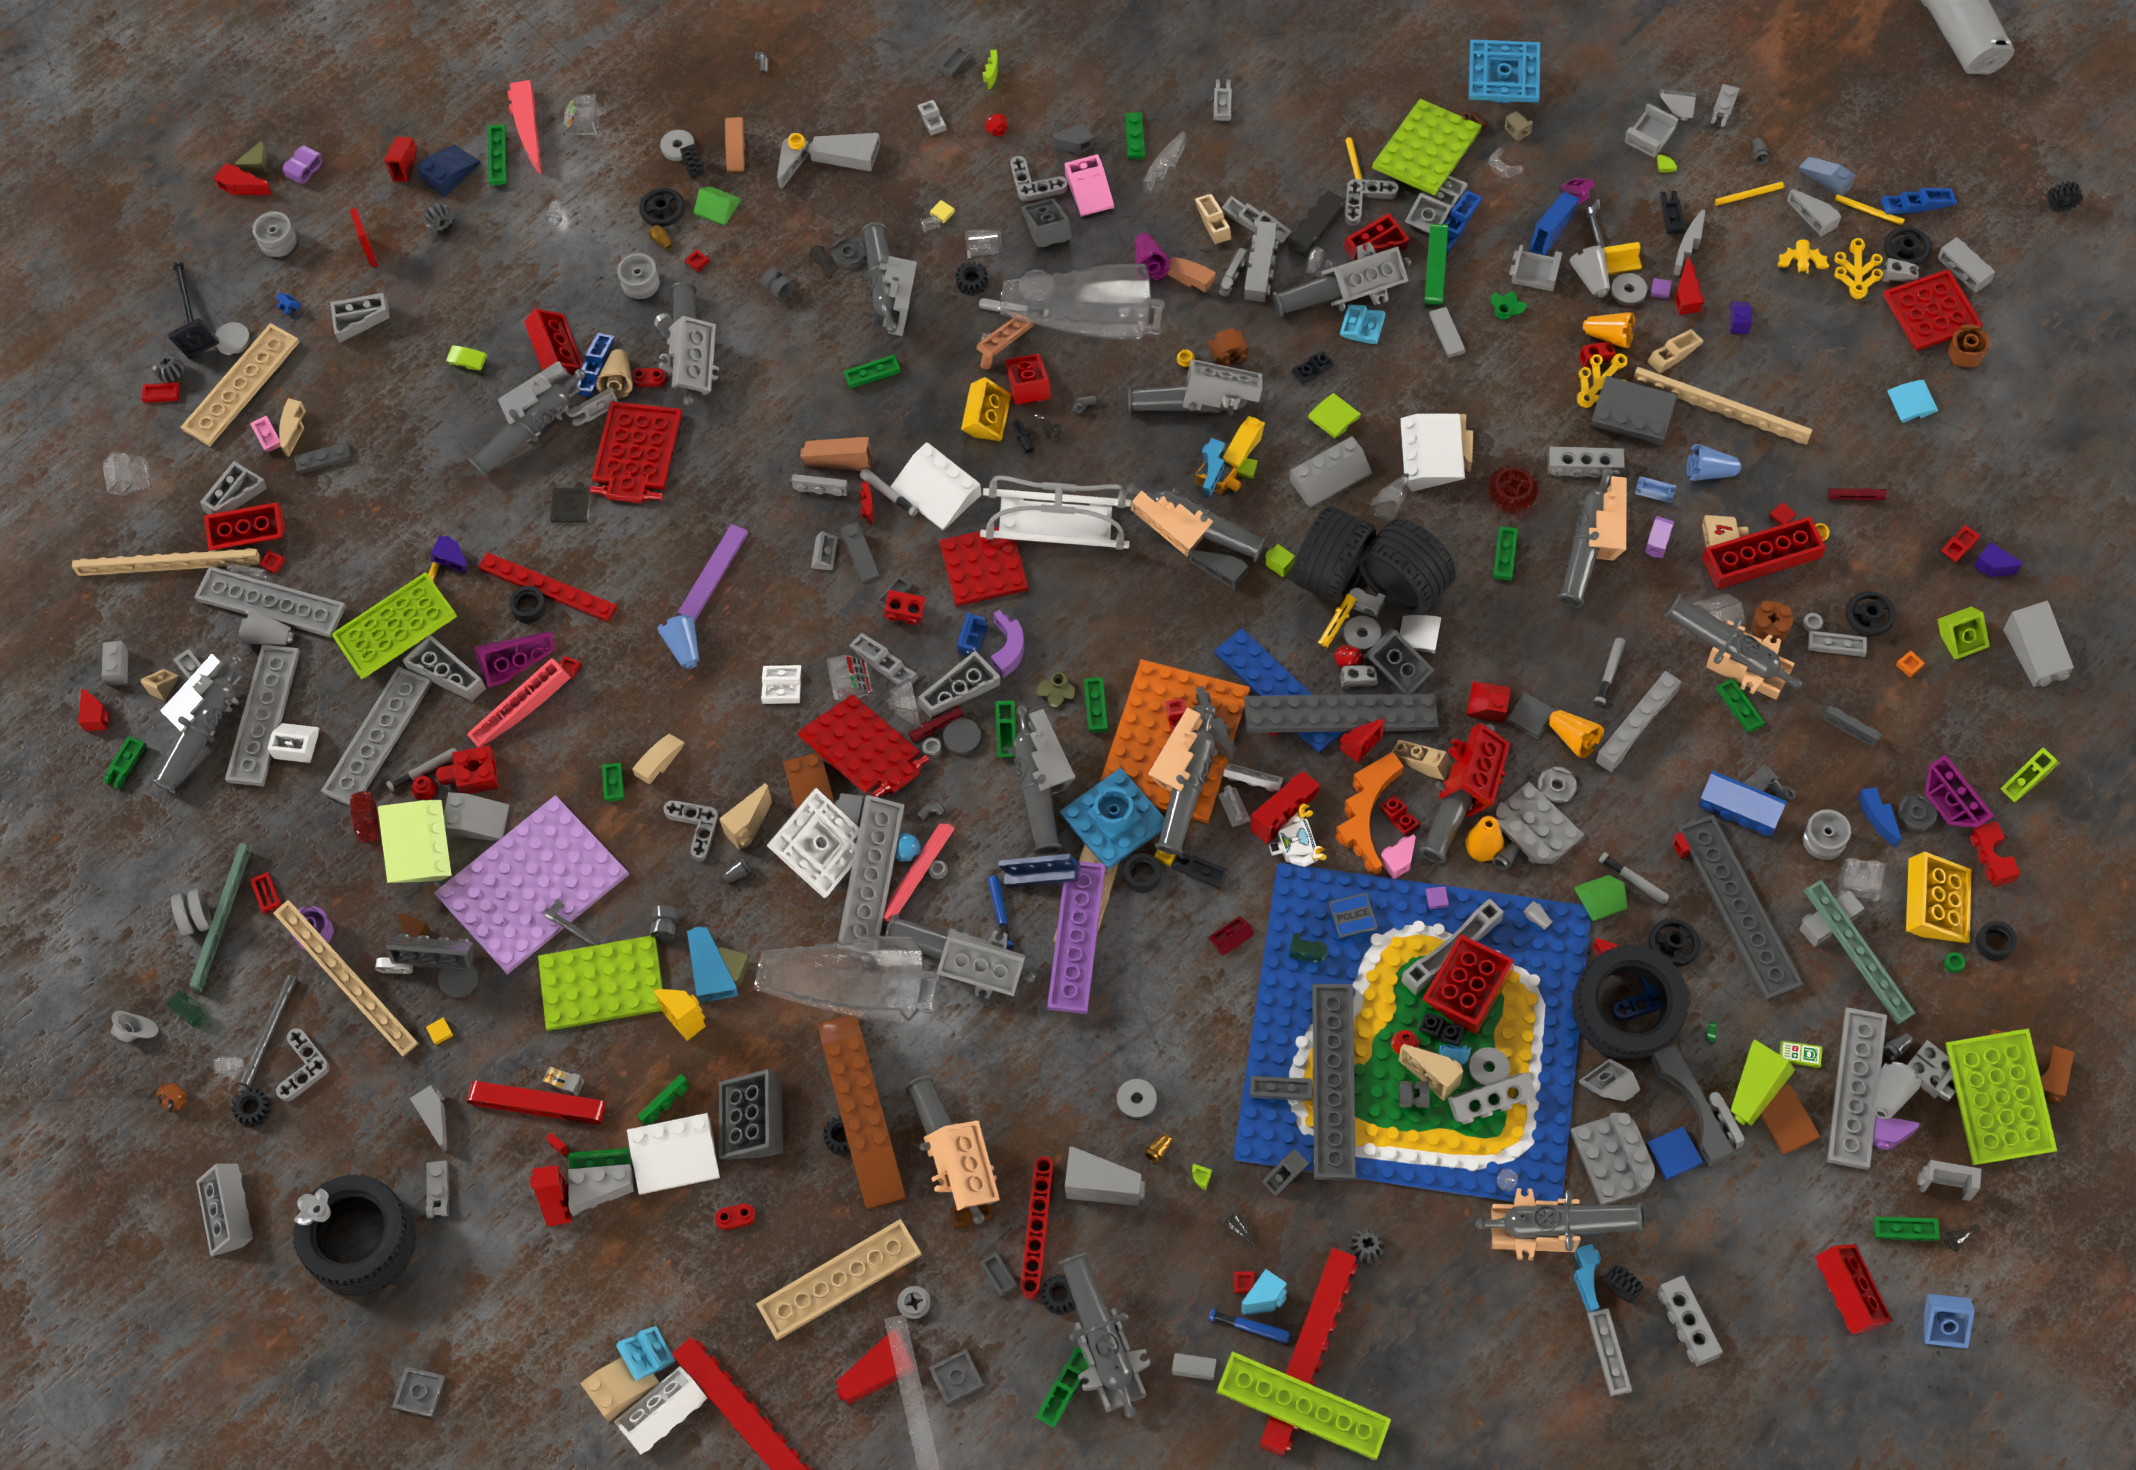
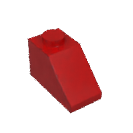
M81 689L79 725L84 731L107 730V722H110L109 711L86 689Z

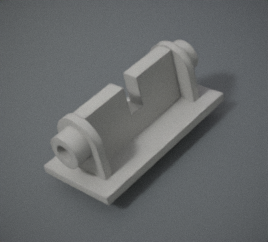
M1230 785L1224 787V792L1219 793L1218 796L1232 828L1251 821L1237 789L1231 788Z

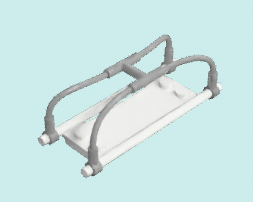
M999 475L990 481L989 488H983V495L988 496V498L1001 497L1000 512L991 517L987 523L986 530L980 531V537H986L989 540L1000 538L1115 547L1118 550L1129 548V541H1124L1125 534L1123 528L1111 518L1112 505L1117 506V508L1131 506V500L1126 499L1127 492L1121 485L1076 486V484L1037 483ZM1005 480L1046 490H1055V494L997 489L996 481ZM1121 490L1118 499L1063 494V491ZM1023 499L1055 501V503L1023 501ZM1062 502L1087 503L1090 506L1062 504ZM1000 517L999 531H994V521ZM1111 524L1119 531L1116 540H1110Z

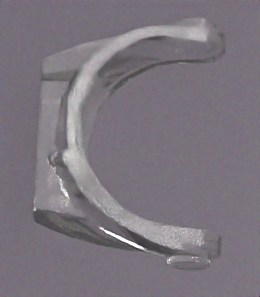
M1498 148L1489 158L1488 163L1491 164V170L1501 177H1512L1523 171L1522 165L1517 167L1508 166L1499 159V156L1504 151L1502 148Z

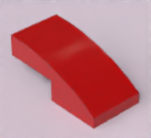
M1964 525L1941 552L1957 563L1978 541L1980 535L1967 525Z
M1184 698L1165 701L1171 734L1186 711Z

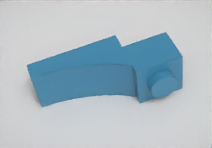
M1213 438L1210 439L1208 444L1204 445L1202 450L1204 462L1208 465L1202 496L1208 499L1224 471V460L1222 457L1225 453V443Z
M1589 1244L1576 1248L1574 1253L1579 1266V1270H1576L1574 1274V1279L1588 1313L1598 1311L1599 1309L1594 1289V1270L1598 1268L1599 1261H1601L1598 1250H1594L1593 1245Z

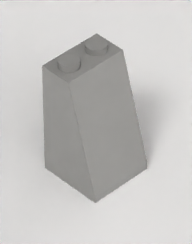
M2048 601L2013 611L2003 631L2033 687L2040 685L2044 687L2052 681L2067 679L2074 666Z
M1069 1147L1065 1180L1066 1199L1140 1206V1200L1145 1199V1181H1142L1140 1173L1075 1147Z

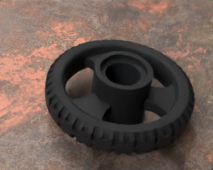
M660 187L649 191V193L647 192L639 205L642 219L651 226L659 225L660 227L675 224V222L681 219L685 210L682 196L674 189ZM673 200L678 202V209L675 213H672L670 202ZM654 212L658 219H654L648 214Z
M1898 227L1892 230L1884 241V252L1888 259L1910 262L1919 266L1926 262L1931 253L1930 239H1928L1923 231L1914 227ZM1904 235L1899 245L1891 244L1893 238ZM1918 239L1923 243L1925 251L1917 249Z
M1864 591L1854 595L1848 602L1846 619L1849 625L1858 633L1870 637L1880 636L1893 627L1896 620V609L1892 601L1885 597V595L1875 591ZM1864 599L1876 600L1866 602L1863 607L1857 604V602ZM1883 609H1887L1889 613V620L1885 625L1879 623ZM1860 615L1859 619L1861 623L1865 626H1869L1870 628L1862 626L1860 623L1857 622L1854 616Z
M1679 919L1661 920L1653 926L1648 937L1649 949L1661 952L1657 945L1662 944L1663 951L1670 956H1674V958L1668 957V959L1672 960L1674 966L1683 967L1693 962L1700 951L1701 943L1697 931L1690 924ZM1666 927L1679 928V930L1669 931L1666 936L1659 932ZM1686 938H1691L1693 943V949L1689 955L1682 951Z

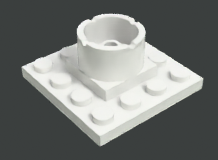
M815 788L766 846L823 898H826L852 867L859 827Z

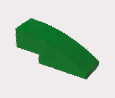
M996 701L998 758L1015 757V754H1009V748L1013 747L1016 737L1015 701Z

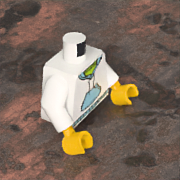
M1302 804L1299 812L1281 827L1278 832L1279 842L1269 844L1272 856L1283 853L1285 862L1306 867L1318 859L1325 860L1327 858L1325 854H1321L1326 849L1321 846L1316 847L1308 821L1304 819L1305 816L1311 817L1313 815L1311 810L1305 813L1309 805Z

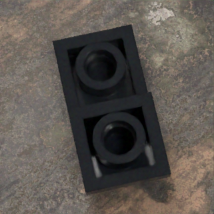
M1322 351L1310 356L1308 362L1293 367L1292 373L1303 385L1329 370L1334 363Z
M1427 1012L1419 1027L1421 1033L1457 1047L1460 1046L1466 1032L1465 1027L1447 1022L1444 1017Z

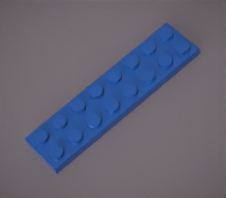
M1242 628L1214 650V655L1250 687L1257 696L1312 695ZM1345 732L1296 733L1320 754Z

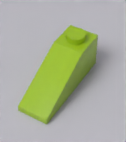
M2043 747L2000 789L2015 803L2043 780L2060 762Z

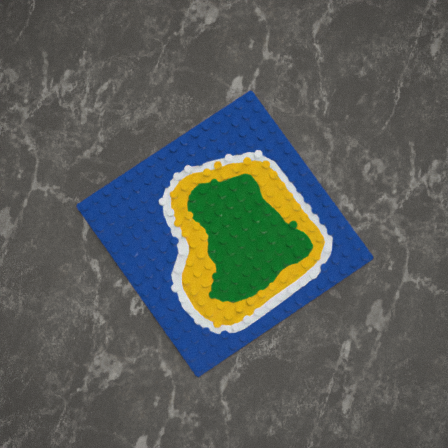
M1279 863L1274 883L1235 1142L1234 1160L1276 1167L1283 1158L1296 1149L1309 1163L1303 1172L1314 1173L1312 984H1353L1356 1179L1510 1203L1515 1201L1517 1188H1522V1196H1528L1527 1189H1532L1535 1203L1536 1201H1558V1199H1563L1579 1041V1029L1576 1027V1021L1573 1019L1574 1014H1572V997L1575 985L1586 969L1591 918L1584 905L1445 886L1449 906L1429 910L1425 890L1428 888L1444 887L1445 885ZM1367 893L1378 929L1339 938L1328 902ZM1490 898L1504 911L1503 918L1478 943L1514 959V970L1478 1034L1476 1035L1466 1030L1459 1048L1467 1046V1049L1471 1048L1468 1061L1462 1065L1463 1075L1460 1085L1448 1097L1480 1087L1471 1078L1468 1067L1473 1054L1481 1048L1487 1047L1498 1049L1505 1054L1510 1065L1508 1077L1528 1072L1536 1096L1532 1097L1529 1103L1520 1105L1518 1102L1512 1104L1511 1109L1505 1111L1497 1109L1492 1111L1493 1115L1481 1118V1115L1474 1117L1473 1122L1467 1124L1455 1121L1448 1097L1443 1101L1430 1088L1429 1108H1417L1416 1105H1412L1411 1108H1400L1399 1081H1411L1412 1084H1415L1416 1081L1421 1080L1398 1061L1399 1055L1393 1050L1391 1045L1393 1035L1400 1030L1412 1031L1418 1037L1419 1049L1439 1054L1440 1045L1448 1044L1419 1031L1426 1012L1444 1017L1447 1022L1455 1024L1422 1000L1431 983L1415 996L1402 983L1403 972L1417 960L1425 957L1442 945L1469 919L1475 910ZM1533 901L1537 904L1539 903L1553 921L1545 930L1527 919L1523 913ZM1487 1063L1483 1066L1487 1072L1495 1070L1492 1064ZM1251 1076L1312 1079V1100L1250 1098ZM1510 1087L1507 1094L1510 1098L1514 1097L1516 1091L1514 1087ZM1414 1091V1098L1418 1097V1092ZM1494 1093L1490 1094L1488 1098L1489 1103L1492 1105L1497 1100ZM1472 1100L1469 1108L1471 1111L1476 1110L1478 1104L1476 1100Z

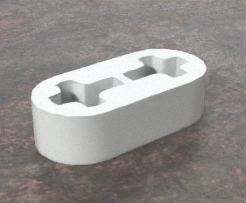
M381 957L376 960L375 970L382 973L410 974L413 971V965L392 964L390 958Z

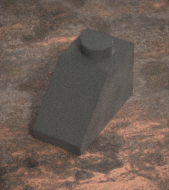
M1294 1149L1280 1161L1262 1183L1277 1196L1309 1163Z

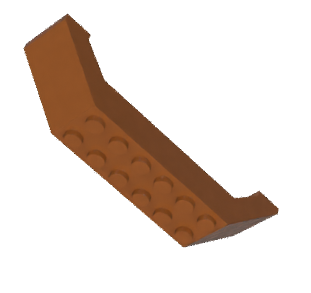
M853 1013L817 1023L866 1209L869 1210L906 1199L857 1014Z

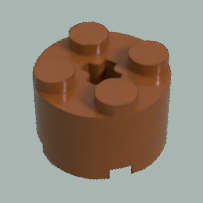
M1963 325L1954 333L1948 347V354L1952 363L1955 366L1962 367L1979 366L1990 346V337L1979 326Z
M1234 328L1223 330L1215 334L1216 338L1213 341L1211 338L1208 341L1213 359L1218 365L1228 367L1232 362L1242 363L1247 359L1246 355L1249 352V348L1240 329L1238 331H1235Z
M1764 601L1757 608L1751 623L1752 634L1754 633L1762 641L1770 634L1772 635L1771 643H1776L1777 638L1781 639V642L1786 640L1793 624L1791 608L1780 602Z

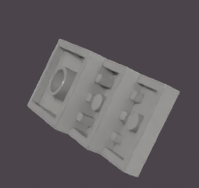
M1448 176L1435 196L1423 191L1416 199L1404 223L1429 234L1430 224H1445L1450 217L1452 209L1466 191L1468 183Z

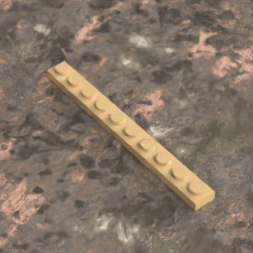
M1637 367L1633 382L1636 384L1677 394V399L1706 408L1711 412H1717L1728 418L1739 420L1744 424H1750L1759 427L1761 430L1773 432L1780 437L1792 439L1797 443L1807 445L1813 429L1640 367Z
M246 548L245 550H213L200 553L154 554L153 556L101 557L98 559L73 560L72 568L78 576L209 568V566L259 565L261 556L257 549Z
M289 900L273 913L403 1057L419 1044Z

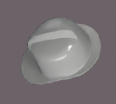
M116 1011L112 1014L113 1026L111 1034L121 1041L131 1042L139 1037L152 1038L158 1033V1026L149 1018L124 1011Z

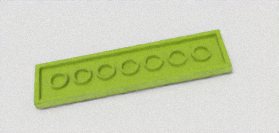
M1233 1351L1216 1391L1218 1394L1373 1460H1377L1391 1421L1390 1418Z

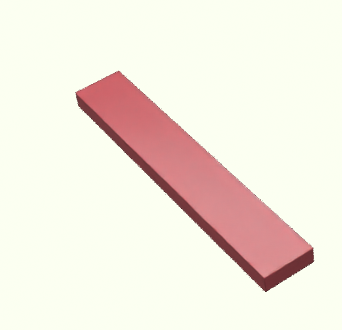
M951 824L938 825L920 855H918L886 903L883 921L889 922L892 916L899 914L954 831V827Z

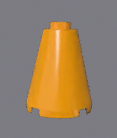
M1625 312L1590 316L1583 322V331L1588 336L1605 342H1611L1613 345L1622 348H1629L1632 343L1634 334L1632 333V327H1635L1634 313Z
M1562 710L1554 711L1549 717L1550 727L1574 754L1582 759L1593 753L1595 749L1592 747L1595 743L1599 744L1601 742L1604 729L1598 723Z
M1483 817L1467 834L1465 844L1468 854L1473 859L1480 862L1493 861L1494 855L1504 849V837L1499 823L1494 817Z

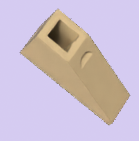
M1398 740L1391 751L1394 752L1400 762L1429 777L1441 780L1447 778L1453 764L1446 751Z

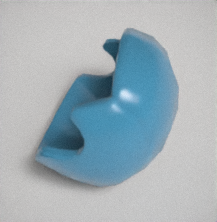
M899 834L894 859L899 862L912 861L915 855H920L921 844L911 834Z
M1450 1044L1440 1045L1439 1055L1449 1057L1452 1061L1455 1060L1462 1066L1468 1061L1471 1048L1467 1049V1046L1459 1048Z

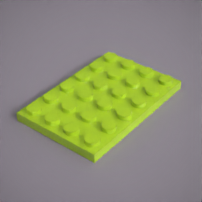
M1419 99L1373 162L1372 168L1435 196L1481 131V125L1469 119L1464 120L1462 116Z
M425 572L331 635L359 677L364 679L458 616Z
M655 935L654 937L645 936L538 956L547 1031L662 1011L654 994L656 989H663Z
M2029 1028L1945 1043L1972 1165L2057 1151Z

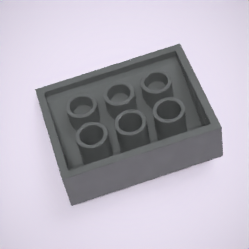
M1606 376L1593 414L1591 428L1662 446L1677 394Z
M398 934V936H392L386 944V951L392 964L472 970L474 944L469 939L463 938L458 939V941H452L447 937L430 939L429 936L425 935L415 938L410 937L408 934Z
M767 1069L719 1082V1160L760 1158L783 1153L782 1075Z

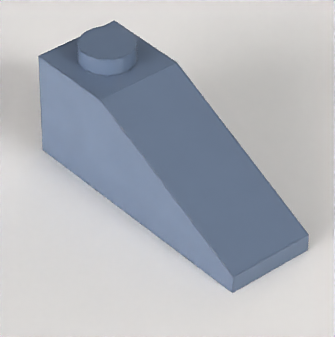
M1810 156L1798 167V170L1835 195L1843 196L1852 187L1855 177L1854 173L1842 165Z

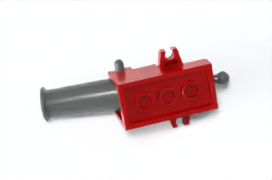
M1480 723L1471 728L1467 743L1459 739H1454L1450 743L1453 747L1449 748L1448 752L1457 762L1452 764L1449 778L1443 783L1438 781L1435 784L1436 788L1441 791L1439 797L1443 800L1424 846L1419 848L1420 854L1432 862H1446L1445 855L1464 817H1470L1474 814L1480 815L1483 809L1493 805L1498 786L1503 784V780L1500 779L1505 776L1503 768L1510 743L1495 733V727L1492 724L1484 725Z

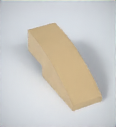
M1212 194L1196 198L1197 208L1214 244L1230 240V227L1225 221L1223 211Z
M1690 329L1668 340L1665 346L1653 351L1648 363L1657 372L1662 373L1693 352L1703 343V340Z
M288 398L284 406L279 427L280 444L286 457L290 456L304 430L301 420L306 412L302 402Z
M1459 414L1464 468L1467 472H1471L1473 431L1466 430V414Z
M669 733L651 747L632 769L634 775L651 784L660 772L663 773L683 748L685 742Z

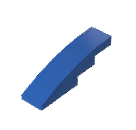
M1921 188L1918 192H1902L1900 196H1883L1881 199L1886 214L1924 212L1953 206L1957 203L1952 188Z
M1468 190L1452 209L1450 217L1445 222V224H1448L1447 255L1467 227L1483 198Z
M601 333L596 334L585 355L586 361L582 367L585 371V377L577 383L580 389L576 393L577 395L593 396L597 388V378L610 355L615 339L614 336Z

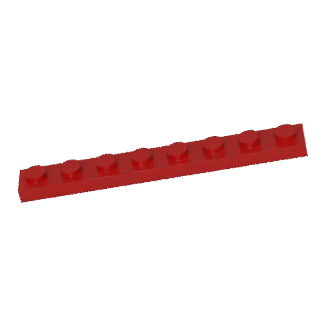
M488 552L478 566L480 571L519 587H536L542 592L544 597L609 623L617 610V605Z

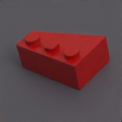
M1388 213L1345 239L1343 248L1352 261L1358 260L1357 246L1363 245V249L1366 251L1364 244L1371 242L1376 253L1398 247L1399 251L1407 250L1410 239L1392 215Z
M553 1165L532 1169L533 1176H530L531 1189L534 1188L547 1227L572 1223L569 1210V1185L559 1167Z

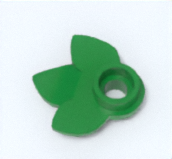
M1515 291L1506 293L1504 296L1494 293L1491 297V304L1495 308L1494 313L1497 318L1502 320L1509 319L1512 315H1520L1527 306L1525 302H1517Z

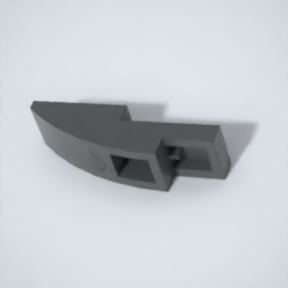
M1201 686L1196 688L1198 705L1194 706V711L1201 714L1200 718L1203 721L1205 715L1204 708L1211 703L1209 692L1205 693L1204 687ZM1215 712L1212 715L1211 728L1209 730L1215 741V749H1218L1219 753L1227 759H1233L1235 745L1233 740H1229L1228 734H1230L1228 724L1223 722L1222 717L1217 718Z

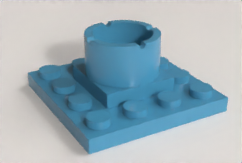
M1470 40L1468 100H1488L1497 103H1539L1540 42Z
M1119 768L1059 811L1060 816L1101 864H1105L1107 871L1162 831L1165 819L1122 768Z

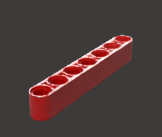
M479 1081L471 1082L467 1097V1103L474 1106L590 1124L602 1123L606 1106L605 1102L597 1099Z
M1046 1156L1039 1157L1034 1166L1021 1278L1022 1294L1028 1300L1036 1299L1041 1291L1054 1176L1053 1162ZM1042 1165L1050 1167L1047 1171L1039 1170ZM1039 1185L1047 1186V1189L1044 1191L1037 1190ZM1038 1204L1045 1206L1042 1211H1036L1034 1208ZM1036 1224H1040L1043 1226V1228L1040 1231H1034L1032 1229V1227ZM1033 1244L1041 1246L1038 1251L1030 1250ZM1031 1264L1038 1266V1269L1033 1272L1027 1268ZM1027 1285H1035L1036 1289L1028 1292L1025 1290Z

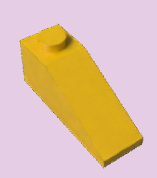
M1248 416L1241 424L1222 457L1224 462L1239 467L1260 442L1265 422Z

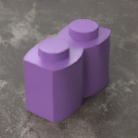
M303 145L295 151L292 158L284 163V174L286 177L302 185L309 180L313 172L319 169L323 159L320 153Z

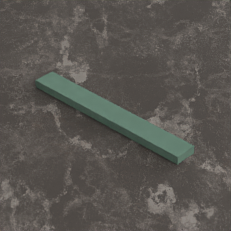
M239 844L189 985L193 992L201 993L251 854L247 844Z
M1822 879L1804 890L1805 894L1897 1025L1914 1015L1915 1012Z

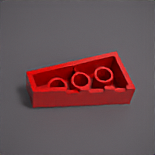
M1304 771L1294 775L1288 784L1251 814L1250 831L1269 845L1278 835L1281 827L1299 812L1300 806L1302 804L1308 805L1320 793V784Z

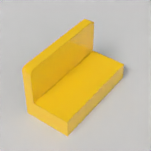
M1639 242L1604 247L1608 275L1641 270Z

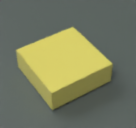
M942 200L930 211V215L943 224L955 213L954 208Z

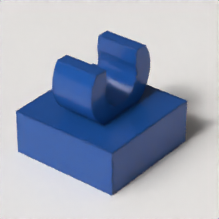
M279 292L276 297L281 301L278 303L277 308L283 310L285 307L283 313L287 315L292 312V308L299 310L302 305L290 294Z

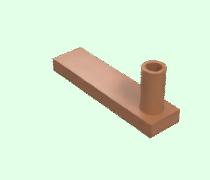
M1020 312L979 342L977 350L983 353L980 367L985 370L990 369L993 356L1034 326V320Z

